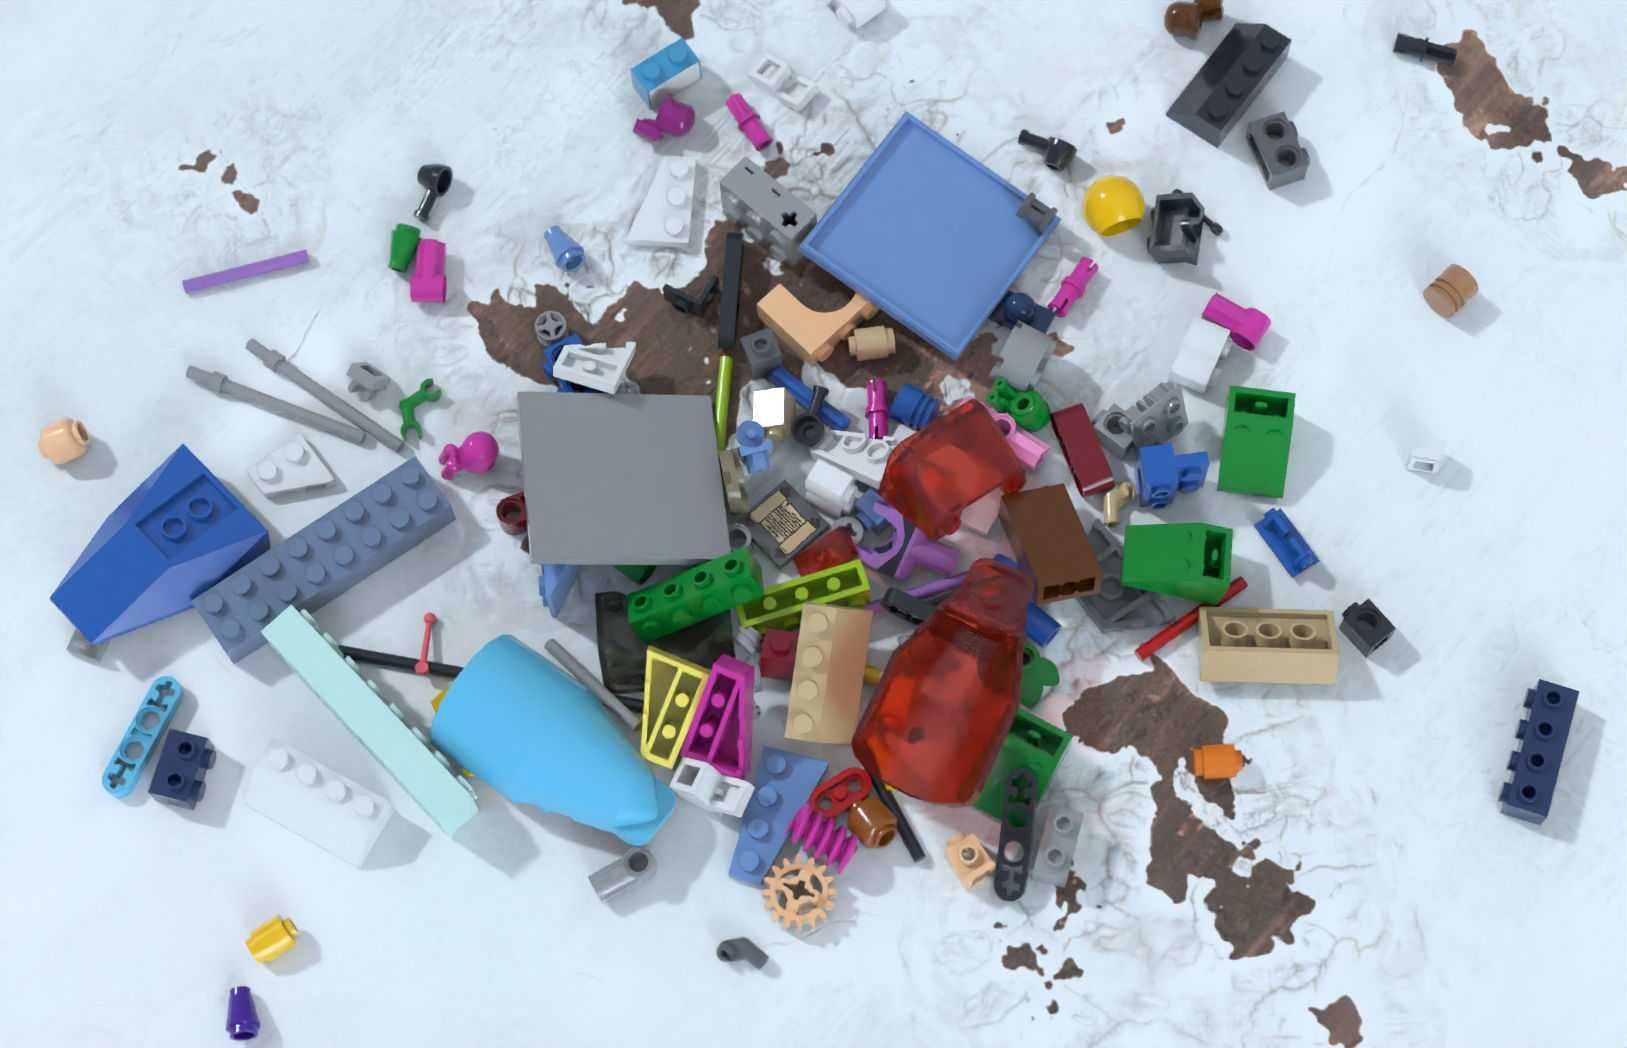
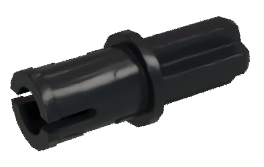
M1399 32L1393 49L1394 53L1419 58L1420 62H1423V59L1447 65H1453L1457 55L1455 48L1428 42V37L1425 40Z

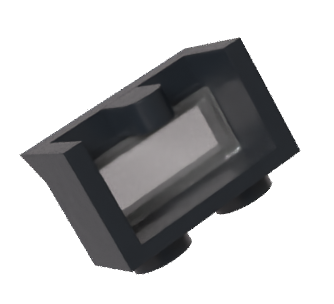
M1193 192L1156 196L1155 207L1151 210L1152 231L1151 236L1147 238V251L1158 264L1189 263L1197 266L1205 208Z

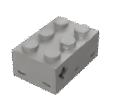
M745 156L719 182L722 212L730 222L734 224L738 222L742 225L752 240L757 243L761 241L769 247V251L774 258L780 262L786 261L793 267L804 256L798 251V248L817 224V213Z

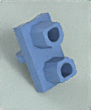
M754 420L742 422L736 430V439L741 445L737 448L739 458L744 457L748 474L771 468L767 451L773 449L771 439L763 441L765 436L764 429L761 424Z

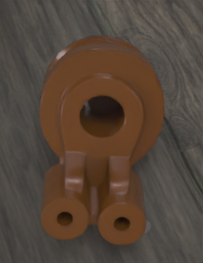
M1223 0L1173 2L1165 11V29L1173 36H1186L1191 38V40H1197L1203 21L1223 19Z

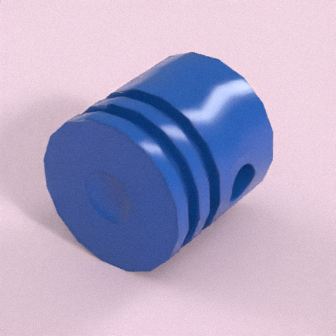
M906 382L900 388L893 401L889 417L908 427L913 425L914 430L918 431L920 429V432L925 434L933 424L942 400L939 398L934 400L933 395L929 394L927 396V392Z

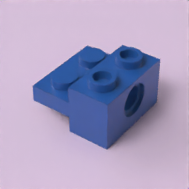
M1172 443L1139 447L1134 475L1140 508L1162 509L1173 503L1176 490H1179L1181 493H1191L1203 487L1209 467L1207 451L1174 455Z

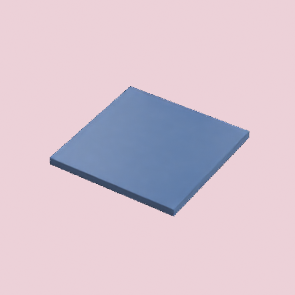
M906 111L803 240L798 251L956 362L1059 225L1061 218L1055 215L1050 225L1041 233L1038 231V226L1024 217H1017L1016 214L1028 195Z

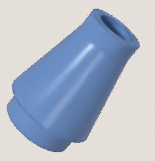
M559 226L550 227L545 232L544 238L548 242L557 267L566 272H572L580 268L585 261L583 247L563 232Z

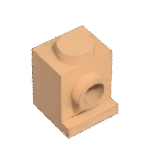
M961 832L947 841L946 844L949 848L944 850V858L965 890L970 889L995 873L996 864L990 859L974 833L966 837L964 832ZM967 850L972 851L975 855L970 861L962 857V853Z

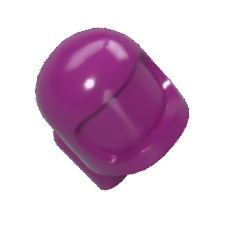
M667 92L656 120L647 118L643 120L637 119L633 133L651 141L663 139L664 135H662L661 131L677 137L684 136L693 128L696 114L691 105L672 99L673 94Z

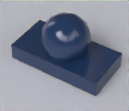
M1008 291L988 319L1013 330L1019 320L1046 334L1056 313L1036 304L1033 298L1026 293Z

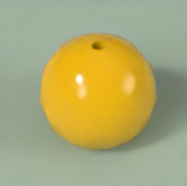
M1108 175L1093 182L1085 192L1082 202L1083 218L1092 231L1103 237L1118 235L1136 227L1141 223L1146 209L1144 196L1138 186L1128 178L1116 175Z

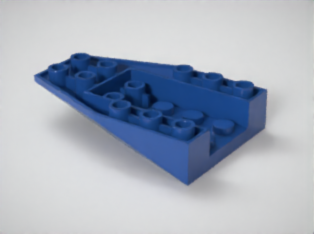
M182 444L106 518L50 596V601L84 638L94 646L194 608L195 606L191 602L193 599L271 549L269 533L213 473Z

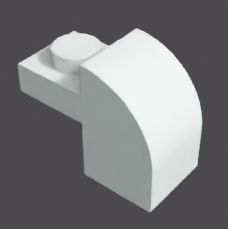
M682 757L669 785V788L682 798L704 810L723 816L725 813L740 818L755 789L748 781L722 775L709 763L687 757Z

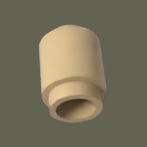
M883 325L853 329V336L848 337L850 356L856 355L857 361L887 358L888 354L896 353L893 328H885Z

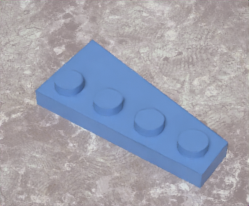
M764 746L753 784L755 789L748 802L728 875L730 878L762 886L764 878L768 876L791 831L782 836L798 810L809 802L811 792L818 786L820 780L826 774L830 767V762Z

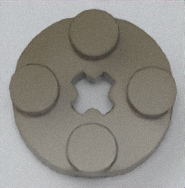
M734 448L718 452L730 515L750 512L738 449Z

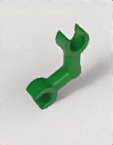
M433 378L424 380L420 385L419 391L402 399L399 403L403 420L400 432L405 442H407L406 432L409 429H416L420 440L423 436L421 426L416 422L414 408L425 401L435 402L441 398V390H437L432 394L425 392L427 388L434 384Z

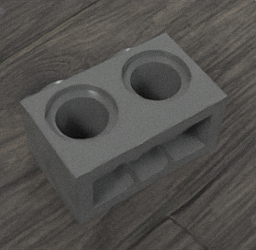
M1283 111L1250 122L1245 138L1268 189L1272 190L1303 180L1310 165V158L1307 150L1304 147H1300L1297 140V128L1293 121H1288L1285 112ZM1275 134L1279 136L1280 139H1271L1267 135ZM1279 161H1288L1292 165L1284 166Z

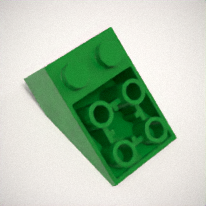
M1230 385L1225 404L1217 491L1283 499L1296 393Z
M1202 522L1127 525L1125 527L1121 585L1217 605L1230 587L1233 529Z
M1012 704L996 732L963 801L1002 821L1008 775L1017 768H1028L1034 771L1039 779L1037 809L1071 747L1073 735ZM1021 773L1020 778L1014 779V785L1019 786V797L1016 798L1011 795V803L1024 802L1030 805L1031 798H1023L1025 788L1032 786V781L1026 780V774ZM1016 807L1010 812L1009 820L1015 827H1023L1028 821V814L1023 808Z

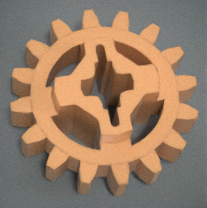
M797 855L794 864H790L789 860L784 858V868L780 869L773 865L771 869L774 878H764V884L770 887V889L762 890V898L770 899V901L764 904L765 911L774 910L772 921L775 923L782 918L785 930H788L791 924H796L797 931L802 932L803 924L808 923L812 930L816 929L815 919L819 918L821 921L826 922L827 915L824 910L833 911L835 908L834 903L828 900L829 898L837 897L836 889L828 888L834 883L833 876L824 877L827 871L825 865L820 866L818 869L815 868V858L811 857L807 864L802 863L801 855ZM799 873L798 876L791 879L785 878L790 874ZM813 877L821 885L823 891L822 894H820L819 891L813 889ZM800 888H804L806 896L801 895L799 900L794 899L792 891L798 892ZM776 893L786 899L785 910L779 905ZM808 908L814 909L807 914L799 915L801 911Z

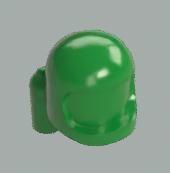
M1000 377L995 380L994 388L996 390L990 392L986 400L997 413L1008 412V415L1014 419L1015 423L1027 432H1038L1048 425L1051 418V410L1047 402L1037 391L1026 389L1025 392L1020 391L1017 393L1004 378Z

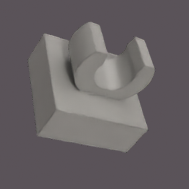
M367 362L352 363L346 373L347 376L353 379L348 386L350 393L357 392L360 385L364 387L365 393L361 399L363 401L372 400L376 391L386 389L391 380V377Z
M76 629L66 650L70 654L100 664L111 639L92 646Z

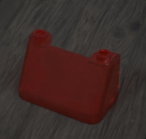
M971 399L904 439L892 450L886 463L878 495L931 540L936 542L945 535L950 536L958 530L961 525L960 517L963 509L999 487L1000 491L1005 495L1019 492L1027 482L1025 477L1027 471L987 408L977 399Z

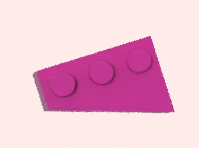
M723 654L713 664L680 755L709 763L717 771L743 780L751 771L754 666L726 654Z

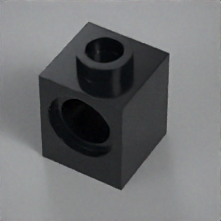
M1369 598L1361 605L1355 602L1342 613L1344 619L1339 627L1341 632L1365 658L1386 643L1396 629ZM1367 621L1372 625L1373 630L1364 631L1359 628L1357 622Z

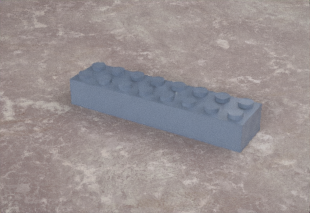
M414 456L202 593L191 602L232 663L236 664L268 643L261 631L290 605L298 612L305 609L311 615L455 521L456 517L447 499L417 457Z

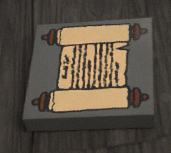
M786 480L782 481L750 509V512H746L736 521V523L743 524L750 530L752 542L779 570H782L829 529V524Z

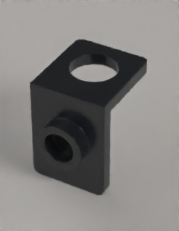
M713 275L699 299L668 284L663 286L664 299L670 302L677 311L683 314H688L689 312L701 319L720 290L719 277Z

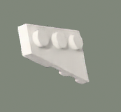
M664 156L626 238L627 245L690 248L697 167L696 157Z
M830 430L809 452L813 460L817 461L820 458L854 476L856 480L883 491L925 450L922 440L911 439L909 443L897 442L896 437L884 436L882 440L869 439L864 433Z

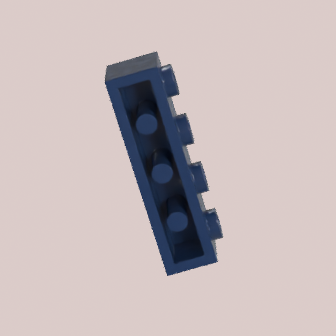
M1539 679L1533 689H1527L1522 707L1527 708L1525 720H1519L1514 738L1519 739L1517 751H1511L1506 769L1511 771L1509 782L1504 781L1502 783L1498 796V801L1503 802L1501 814L1541 825L1548 817L1580 691Z

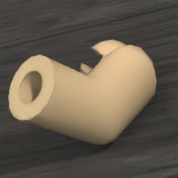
M1120 482L1104 495V526L1116 527L1120 525V509L1130 502L1137 493L1136 486L1132 482Z

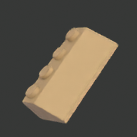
M806 601L803 604L784 738L815 743H854L873 611Z
M1199 607L1198 665L1200 681L1336 684L1340 651L1333 610Z

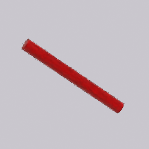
M1239 576L1232 581L1217 605L1202 602L1134 650L1137 658L1140 661L1145 660L1199 622V607H1220L1247 588L1248 585L1244 578Z

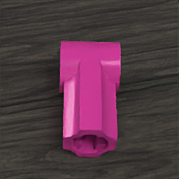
M425 239L422 242H418L416 272L412 274L410 283L412 302L445 303L447 282L444 274L447 249L445 243L436 239Z
M1218 293L1209 300L1201 317L1206 321L1231 330L1230 338L1239 347L1249 351H1253L1271 325L1269 317L1255 308L1244 309Z

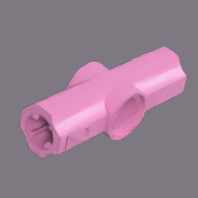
M970 395L962 400L953 416L955 422L987 441L993 451L1009 455L1032 471H1035L1037 468L1039 469L1050 451L1049 445L1017 426L1010 415L997 413ZM1006 430L1009 434L1004 437H998L994 432Z

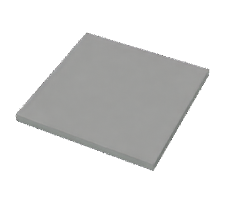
M517 392L516 403L531 564L702 565L731 553L711 396Z

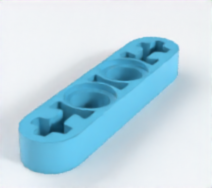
M162 676L153 682L104 771L102 785L113 797H126L135 789L180 706L184 692L175 678ZM171 686L174 695L172 697L167 695L163 700V696L160 693L161 689L167 690ZM155 702L158 706H160L162 702V706L166 709V711L163 712L157 706H153L152 704ZM149 714H157L160 717L159 725L153 730H146L142 725L143 719ZM135 743L142 744L144 746L142 756L135 760L128 759L126 752L129 746ZM121 761H123L129 767L134 768V770L130 771L128 768H126L125 770L122 767V765H120ZM123 774L126 783L124 786L118 784L115 788L112 779L114 777L120 778Z

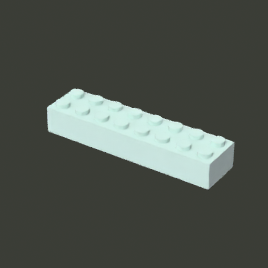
M290 605L261 631L269 645L450 838L479 811L474 802L478 798L473 792L474 789L461 775L456 779L453 777L455 772L450 767V763L439 751H436L434 754L431 753L433 749L428 744V740L416 727L411 730L408 729L411 726L405 720L404 714L393 703L387 706L389 702L371 679L366 683L364 682L367 679L360 672L361 669L349 656L342 659L345 656L339 650L337 643L326 632L323 634L311 615L305 609L298 612Z

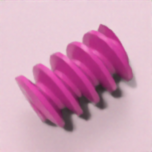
M808 802L798 810L782 836L792 831L791 843L793 844L803 838L805 840L802 849L804 852L815 846L814 858L816 860L822 855L827 854L825 866L829 867L837 861L839 863L837 874L840 875L858 848L856 846L858 835L853 833L845 838L847 828L844 825L834 831L835 819L830 818L822 823L824 812L819 810L815 814L810 815L813 805Z

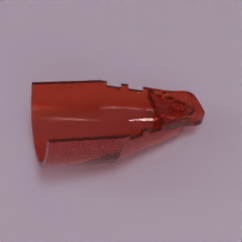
M979 558L970 566L964 581L936 608L935 612L924 623H921L914 630V633L902 645L900 644L892 652L851 741L854 756L867 771L886 785L905 795L933 805L951 808L972 806L980 798L1020 707L1026 610L1034 590V583L1029 575L994 559Z

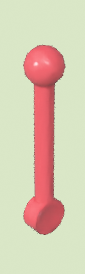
M431 612L425 614L423 618L426 626L420 662L415 665L416 673L419 676H425L429 672V667L426 663L432 625L437 620L435 614Z

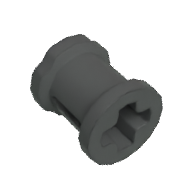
M1031 192L1019 208L1016 216L1026 218L1038 226V231L1043 233L1054 219L1058 209L1055 207L1049 208L1036 199V194Z

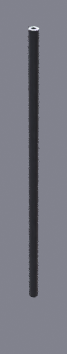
M338 645L339 650L345 656L342 659L349 656L353 661L416 672L415 665L420 662V659ZM432 661L426 662L429 667V675L456 679L464 668ZM613 694L630 711L643 713V699Z

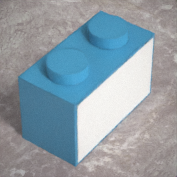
M683 37L630 69L633 88L649 109L662 103L666 98L667 92L675 95L702 78L700 60Z

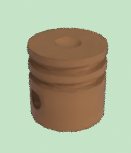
M1452 264L1424 290L1423 295L1427 304L1438 315L1444 318H1452L1469 299L1477 294L1479 288L1474 277L1466 269Z

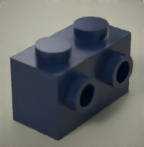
M169 729L148 793L155 801L191 810L195 809L197 801L200 802L205 793L206 783L204 779L207 770L213 768L216 760V750H214L215 747L206 737Z

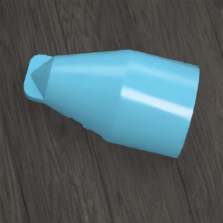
M513 635L498 636L473 656L453 681L439 705L432 723L431 745L512 802L519 804L524 802L540 807L541 811L552 814V812L572 817L573 821L614 833L625 842L636 846L648 843L675 810L674 792L655 778L651 769L592 689Z

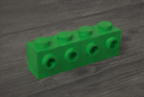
M746 546L627 594L629 624L643 643H647L765 596L761 566Z

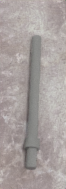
M253 338L247 342L245 349L264 361L263 365L273 372L279 371L395 452L399 453L403 449L404 441L285 361L286 357L275 349L269 350Z
M191 365L186 371L187 378L207 385L209 390L220 394L224 391L361 444L366 439L367 432L228 380V376L216 371L210 373Z

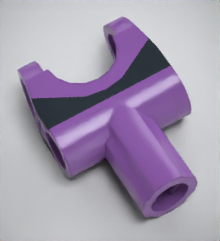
M876 500L872 510L887 518V521L894 526L893 536L889 542L881 546L869 545L867 547L857 544L853 554L881 573L902 581H909L916 564L949 577L956 567L960 550L928 537L935 520L905 505Z

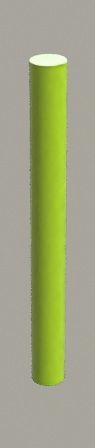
M729 356L720 357L714 416L718 452L724 451L733 362V358Z

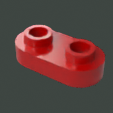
M851 767L816 787L809 797V802L813 805L812 815L822 810L824 812L822 821H827L830 818L835 819L850 810L851 806L858 800H866L872 789L869 774L862 768ZM853 782H857L861 785V789L857 792H852L848 786ZM823 800H829L833 805L830 809L825 810L820 807V803Z

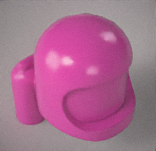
M478 431L468 435L460 447L451 443L447 444L438 457L439 463L444 465L441 471L442 478L451 480L462 469L473 474H484L494 467L499 453L497 440L487 432Z

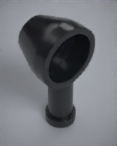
M1026 129L1021 131L1018 138V144L1028 145L1045 151L1044 165L1054 171L1062 172L1077 153V149L1064 140L1054 137L1046 139L1029 133Z
M427 164L419 169L417 181L426 189V192L418 209L413 214L416 218L428 222L429 214L437 197L447 193L453 177L452 169L449 166Z
M814 385L812 390L814 393L807 413L800 414L792 422V436L797 443L803 446H814L823 438L824 425L819 416L825 398L829 394L827 388ZM815 429L813 437H805L807 430Z

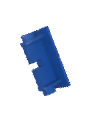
M1275 508L1270 509L1264 514L1265 518L1254 525V528L1291 578L1319 562L1317 556L1281 508L1277 511Z

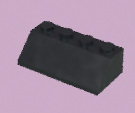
M1236 23L1168 109L1165 116L1218 148L1285 62L1292 40L1267 24Z

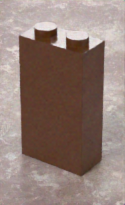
M1064 483L1001 495L999 519L1036 606L1100 593L1103 571Z

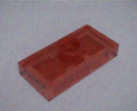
M838 526L795 557L793 561L800 576L803 577L849 563L859 556V553L847 527Z

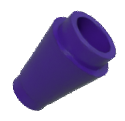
M238 986L230 989L225 1029L229 1033L230 1039L246 1041L257 1037L258 1029L261 1025L251 989L247 986Z

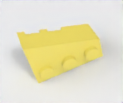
M648 645L640 756L672 769L711 670Z

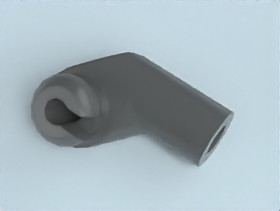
M746 937L722 941L716 950L717 957L722 962L746 959L758 970L769 959L766 953Z

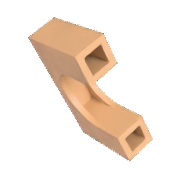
M780 283L757 303L758 318L769 328L771 327V330L811 367L818 361H825L832 354L834 346L838 342L848 340V337L853 335V329H857L859 323L864 319H871L879 310L876 305L856 292L853 299L842 309L829 313L816 312L805 307Z

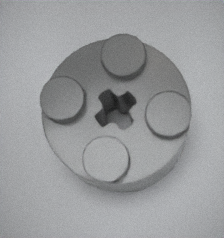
M1018 320L988 378L994 381L1000 377L1004 378L1017 393L1020 391L1025 392L1026 389L1034 390L1058 342L1052 340L1053 337Z

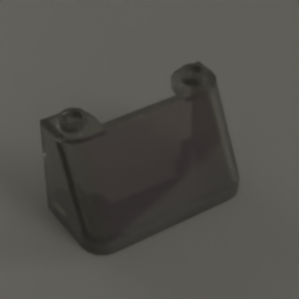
M618 591L595 593L597 647L604 686L613 694L623 695L645 691L648 645L709 670H712L713 664L723 654L736 659L731 609L643 643L629 624L627 596Z

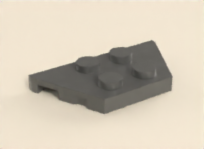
M1099 518L1095 520L1087 537L1103 571L1100 593L1077 597L1076 600L1102 634L1174 622L1176 616L1157 592L1121 585L1123 549Z

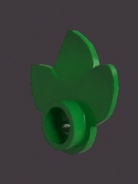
M1029 643L1014 645L1007 654V661L996 668L993 676V690L996 695H1004L1013 691L1016 699L1030 709L1034 708L1040 701L1043 685L1055 686L1059 684V672L1056 665L1051 660L1040 657L1036 647ZM1020 656H1026L1030 662L1027 665H1021L1017 659Z

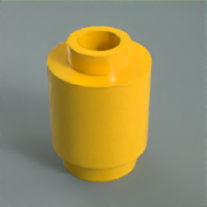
M278 915L251 932V937L246 939L245 943L259 964L265 960L270 962L297 944L295 937L299 935V931L289 917L283 919Z

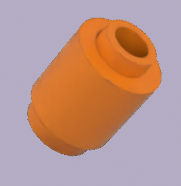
M1234 743L1201 745V749H1193L1194 776H1203V779L1236 777L1237 770H1243L1242 751L1235 750Z

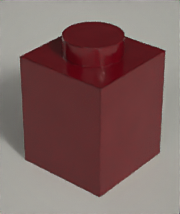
M766 628L760 657L761 677L792 682L799 633Z

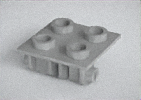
M1170 381L1166 383L1161 382L1152 391L1143 396L1145 403L1138 400L1136 406H1131L1121 414L1122 418L1118 422L1125 431L1130 428L1136 456L1139 447L1164 444L1173 436L1179 435L1185 426L1189 424L1182 389L1179 384L1175 387Z

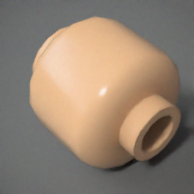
M65 417L45 426L41 430V441L38 442V448L45 459L50 458L55 464L63 465L86 453L90 437L83 423Z

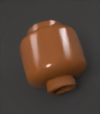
M861 799L851 806L847 828L852 834L856 833L858 835L857 840L864 847L881 849L894 840L897 835V817L880 799Z

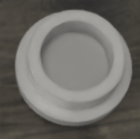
M740 626L737 629L738 634L733 637L735 642L750 657H753L756 653L761 654L763 637L751 626L748 629Z

